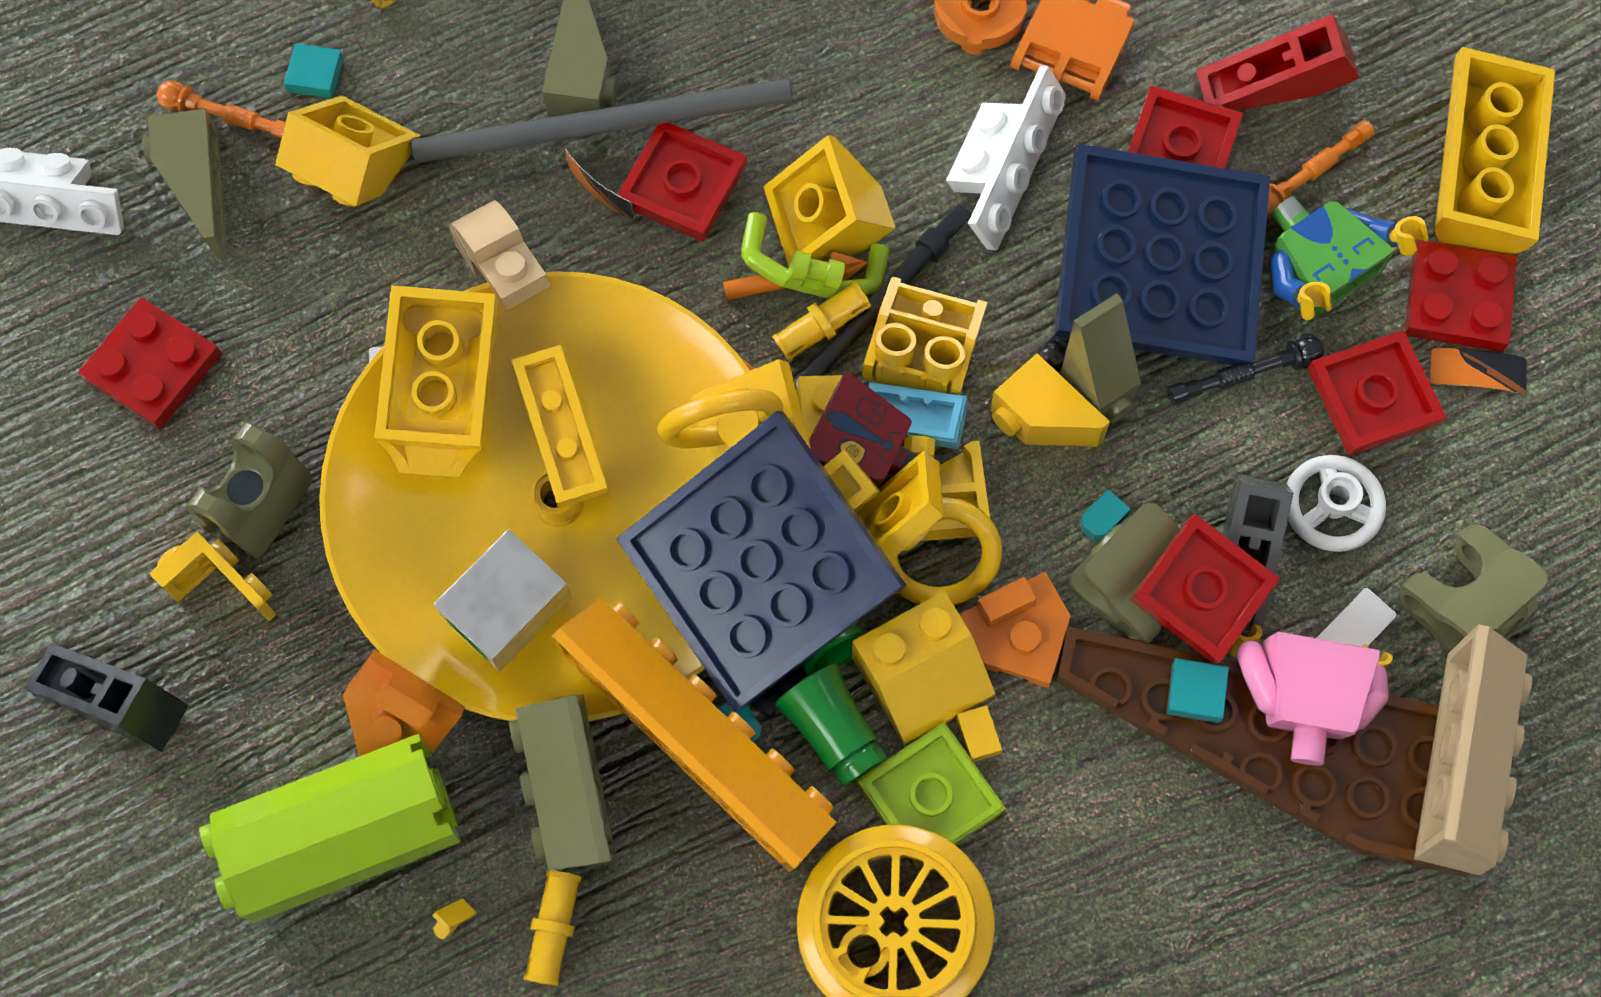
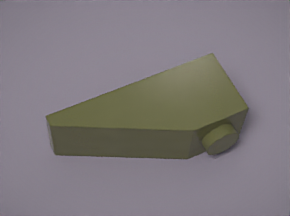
M563 0L542 90L548 117L603 109L607 108V106L614 107L618 93L617 78H611L608 58L589 0Z
M205 108L148 116L149 136H144L142 139L143 152L147 164L156 167L162 179L217 260L227 259L219 132Z
M1117 293L1074 320L1060 373L1068 383L1111 423L1118 422L1134 409V400L1141 383L1124 302Z

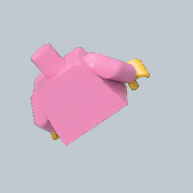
M1253 624L1249 636L1239 635L1228 653L1238 659L1243 677L1258 709L1266 714L1267 725L1272 728L1294 731L1291 761L1307 765H1324L1327 738L1344 739L1354 735L1357 730L1366 728L1388 702L1389 693L1386 669L1392 662V655L1384 652L1379 659L1380 650L1370 649L1366 644L1359 647L1283 632H1277L1265 639L1262 648L1261 644H1259L1262 628L1260 625Z

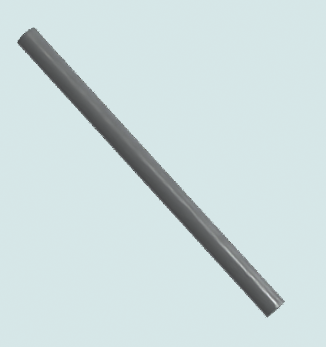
M790 78L418 138L412 140V152L416 163L793 103V92Z

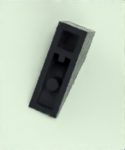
M53 643L48 647L24 687L27 691L160 752L164 750L170 737L177 730L179 722L189 706L144 677Z

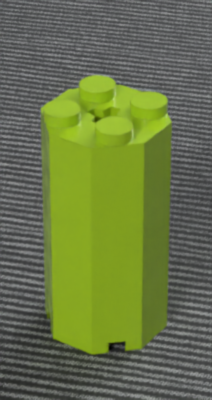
M420 734L414 735L211 813L210 823L199 827V834L207 855L210 858L216 856L221 876L215 878V887L224 909L228 910L234 907L241 919L244 918L254 924L461 843L460 834L454 829L458 827L457 820L438 768L429 769L426 758L432 756Z

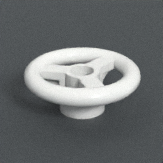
M1323 455L1312 458L1296 468L1286 483L1294 492L1288 522L1304 541L1319 549L1343 552L1359 548L1375 537L1384 522L1386 499L1380 482L1367 467L1351 458L1339 455ZM1319 472L1322 485L1318 491V504L1303 516L1299 507L1300 490L1309 477ZM1361 484L1368 493L1370 507L1360 503L1363 497ZM1329 495L1339 496L1344 504H1335ZM1343 516L1364 524L1358 531L1346 536H1330L1314 529L1328 518L1337 519Z

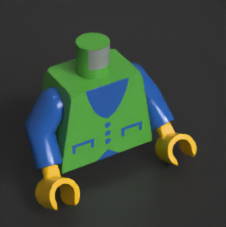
M1294 196L1289 197L1278 205L1271 214V217L1284 230L1278 237L1271 253L1270 268L1274 294L1296 308L1301 309L1303 319L1311 321L1324 311L1332 310L1333 305L1382 273L1394 253L1392 247L1399 246V250L1404 256L1413 255L1417 251L1415 240L1418 239L1425 242L1429 239L1425 221L1416 216L1403 218L1398 223L1381 220L1352 209H1345L1335 201H1330L1312 214H1309Z

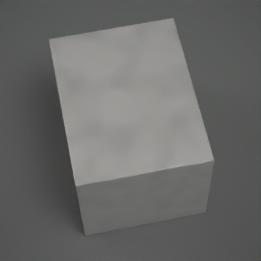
M508 529L433 605L441 617L500 672L572 597L567 583Z

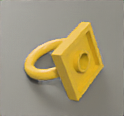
M780 359L693 394V401L670 411L662 418L657 428L660 440L668 446L681 449L705 448L708 464H711L776 411H783L811 449L789 362ZM697 422L699 424V427L686 428Z
M925 450L880 487V493L856 512L907 584L897 594L908 601L921 604L945 590L953 605L966 602L984 591L993 581L999 570L1002 560V542L996 526L976 506L959 499L942 497L939 462ZM946 518L965 524L977 535L981 544L979 564L967 578L949 586L935 587L916 582L902 570L898 561V554L916 546L928 533L930 527L938 520Z

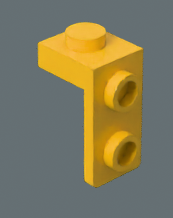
M198 531L181 546H175L165 552L159 559L157 567L149 573L178 603L217 568L268 621L277 615L266 603L273 594L253 573H250L243 579L233 569V566L239 562V559L219 538L210 545Z

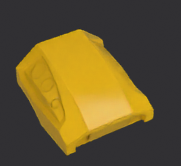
M891 277L863 363L862 376L869 382L960 395L988 302L978 300L977 303L903 284L900 278Z

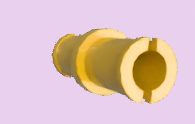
M852 281L849 286L819 306L813 303L807 307L809 313L778 334L775 333L772 337L790 363L795 357L825 337L829 341L837 336L835 330L866 309L869 310L872 306L858 284Z
M547 870V879L538 918H532L530 929L534 930L535 934L523 980L558 986L567 937L573 938L575 926L570 925L579 882H581L582 877L571 873Z

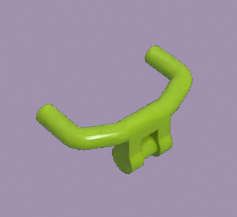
M757 212L748 214L741 246V255L745 264L751 270L770 282L784 288L828 299L849 286L852 281L858 284L867 298L871 297L883 284L889 255V247L886 245L872 244L870 246L864 279L842 280L845 262L829 259L828 262L812 259L811 254L798 250L795 251L789 267L786 268L761 252L767 217Z

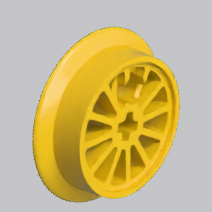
M910 825L875 826L856 832L838 842L818 861L804 885L798 905L797 938L801 956L814 983L826 997H967L981 979L990 959L994 943L995 918L993 904L986 883L977 867L962 850L946 838L929 830ZM890 857L892 858L890 896H885L869 867V863ZM908 858L919 861L924 866L907 894L901 897L899 895L900 860ZM857 869H862L877 897V903L869 902L843 885L844 881ZM936 871L949 884V888L918 905H913V899L930 872ZM841 893L869 911V916H831L830 911L836 894ZM950 897L957 899L961 916L959 920L920 918L922 912ZM887 910L894 914H898L902 910L907 912L909 916L905 919L904 923L908 932L902 937L895 932L890 933L887 937L883 935L881 930L886 925L882 918L884 912ZM832 925H855V928L844 935L840 947L834 949L830 938V927ZM921 928L960 930V937L955 952L950 953L921 935L919 930ZM861 936H870L876 939L880 946L881 954L878 962L868 968L856 967L849 956L852 942ZM914 941L947 961L946 967L933 979L928 978L911 946ZM899 949H904L921 981L920 986L906 990L897 989ZM887 962H889L888 989L875 988L865 983L867 977L882 971Z

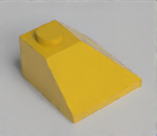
M827 135L763 186L788 266L796 250L809 253L812 259L820 261L829 260L831 250L853 256L863 253L872 244L877 243L896 229L882 186L834 136Z

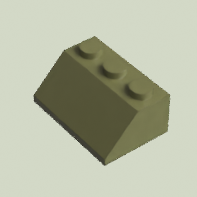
M573 695L516 708L518 719L509 721V727L515 753L524 751L529 773L520 774V782L526 806L535 805L539 826L531 828V836L537 860L546 858L548 871L611 861L616 850L584 695Z

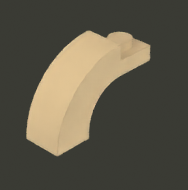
M493 200L449 224L455 245L477 279L484 276L506 311L551 287L546 273L523 241L519 228L497 201Z

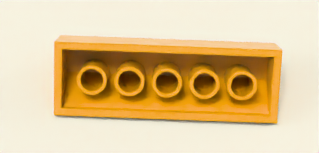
M600 597L562 625L552 635L558 651L788 872L795 869L836 824V821L829 815L834 806L813 786H810L806 791L799 787L790 778L795 769L777 751L771 748L765 754L750 740L756 732L743 718L734 711L726 717L711 702L717 697L715 692L695 674L687 680L673 666L678 660L677 656L662 641L655 637L650 643L647 642L634 629L640 623L639 620L622 603L616 601L610 606Z

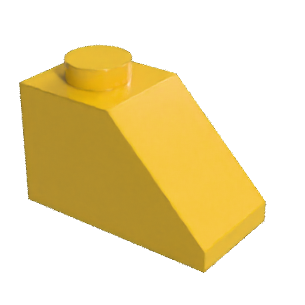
M1038 353L994 391L990 409L996 425L1006 435L1011 437L1016 435L1025 445L1097 447L1104 441L1110 423L1103 414Z

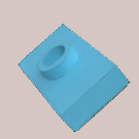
M869 382L868 387L907 415L912 421L905 438L909 436H928L935 439V446L959 449L969 406L967 396Z

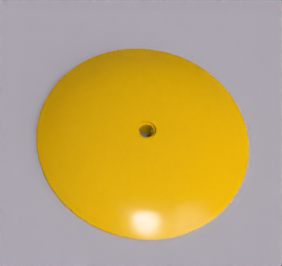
M552 271L545 272L551 287L506 311L498 299L496 312L498 330L493 341L482 448L467 464L461 477L447 478L398 473L390 455L374 439L384 354L383 346L370 360L353 384L339 410L331 431L322 466L320 521L325 553L335 585L349 613L367 639L381 654L465 707L464 710L493 719L512 721L518 719L516 708L573 695H584L588 719L591 722L624 713L558 651L552 635L562 625L600 597L610 606L616 601L622 603L639 620L640 623L634 629L647 642L650 643L655 637L662 641L677 656L678 660L673 666L687 680L693 674L698 675L705 669L616 538L709 465L705 448L681 449L664 444L657 432L662 418L675 408L693 401V394L750 370L738 353L717 331L697 315L673 300L643 286L613 277L581 272ZM488 282L464 290L467 292L495 294ZM561 345L608 493L562 508H552L543 502L545 496L552 490L511 360ZM697 422L686 428L699 427V424ZM509 529L567 583L572 599L499 672L441 617L433 604Z

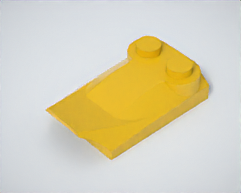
M391 285L374 439L390 455L398 473L460 478L467 464L481 450L493 341L498 330L496 320L498 299L496 294Z

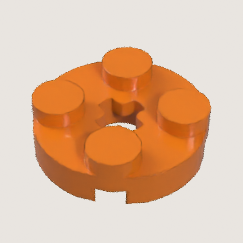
M934 0L933 12L938 28L949 40L961 45L962 49L967 53L981 54L986 49L997 48L1008 43L1020 32L1026 20L1027 0H989L991 3L986 11L974 10L971 0Z

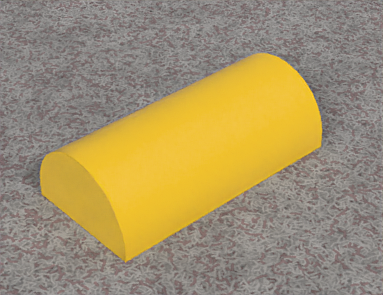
M1462 47L1456 54L1435 223V235L1441 243L1513 255L1529 249L1539 240L1555 69Z

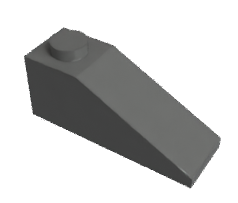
M1236 474L1223 535L1275 574L1294 492L1284 483ZM1271 592L1240 635L1248 637L1253 624L1260 625L1263 630Z

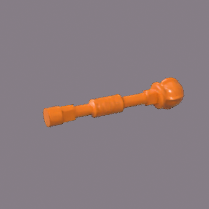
M166 81L158 88V102L167 110L184 112L206 108L209 114L222 117L223 122L252 131L256 128L270 132L272 136L282 139L286 122L268 120L259 117L258 112L229 103L224 106L204 100L202 96L194 94L191 86H183L177 81Z
M1362 120L1351 128L1332 148L1326 147L1303 164L1302 170L1288 181L1281 182L1278 185L1270 184L1267 220L1272 219V212L1283 201L1291 197L1293 191L1308 180L1314 181L1337 164L1338 158L1347 151H1352L1373 137L1375 134L1373 126L1368 121Z

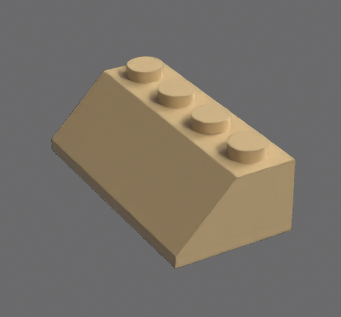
M1478 624L1447 655L1414 856L1416 860L1476 875H1482L1495 867L1496 863H1501L1507 851L1509 836L1508 831L1502 829L1504 810L1510 809L1516 793V778L1510 777L1512 757L1516 758L1519 755L1524 739V727L1518 725L1520 706L1526 704L1532 686V676L1525 673L1528 655L1489 626Z

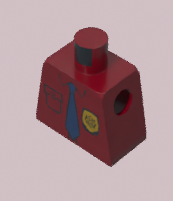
M845 371L809 438L811 450L824 467L840 452L846 450L875 486L879 488L887 473L894 476L918 455L901 446L912 424L910 418L856 377Z

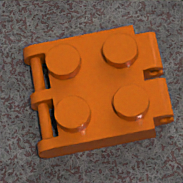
M1040 0L1013 56L1010 67L1018 71L1024 67L1037 72L1040 66H1049L1059 84L1063 82L1091 93V99L1099 101L1132 32L1135 19L1128 17L1132 5L1120 0H1097L1096 4L1090 3V0Z

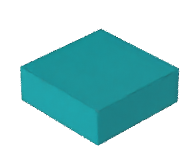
M295 43L284 80L287 92L334 98L344 61L341 50Z
M1175 658L1172 663L1166 714L1220 723L1224 715L1229 667Z

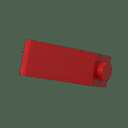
M1333 14L1196 70L1204 101L1232 110L1315 97L1360 79L1349 39Z

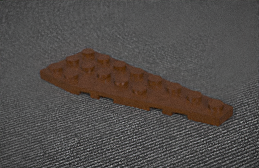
M1070 626L1067 627L1056 682L1355 853L1461 877L1471 874L1414 859L1439 710L1438 705L1389 695L1388 702L1366 728L1357 730L1354 735L1344 739L1327 738L1324 765L1296 763L1291 761L1294 731L1272 728L1267 725L1266 714L1258 709L1243 677L1239 663L1222 659L1220 663L1215 664L1229 667L1224 715L1220 723L1168 715L1166 713L1172 663L1175 658L1207 664L1213 663L1200 654Z

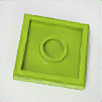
M945 721L857 779L856 783L885 825L899 824L923 828L946 838L954 845L959 844L1006 811L1003 803ZM909 859L916 871L923 868V863Z

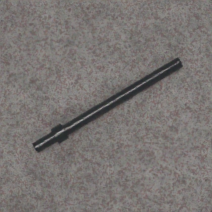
M957 204L935 228L929 227L916 240L915 245L917 248L868 299L872 308L866 309L843 325L836 333L837 336L829 340L793 379L795 388L799 376H824L877 319L891 277L900 278L901 283L909 285L930 261L937 262L950 248L949 241L970 219L971 214L967 208Z

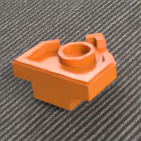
M1043 572L1029 580H1026L1024 576L979 598L976 606L959 615L973 636L985 669L997 673L998 671L1027 679L1029 683L1049 689L1071 615L1047 573Z
M375 649L348 684L343 694L359 756L420 734L426 741L432 753L460 719L465 708L456 700Z

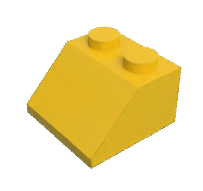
M341 95L288 112L275 165L292 173V177L296 181L306 185L317 186L332 194L333 199L340 204L359 206L383 195L412 154V140L420 138L421 135Z
M945 590L852 641V659L904 747L916 741L944 721L945 723L952 721L956 718L957 714L977 707L993 698L996 694L973 636Z

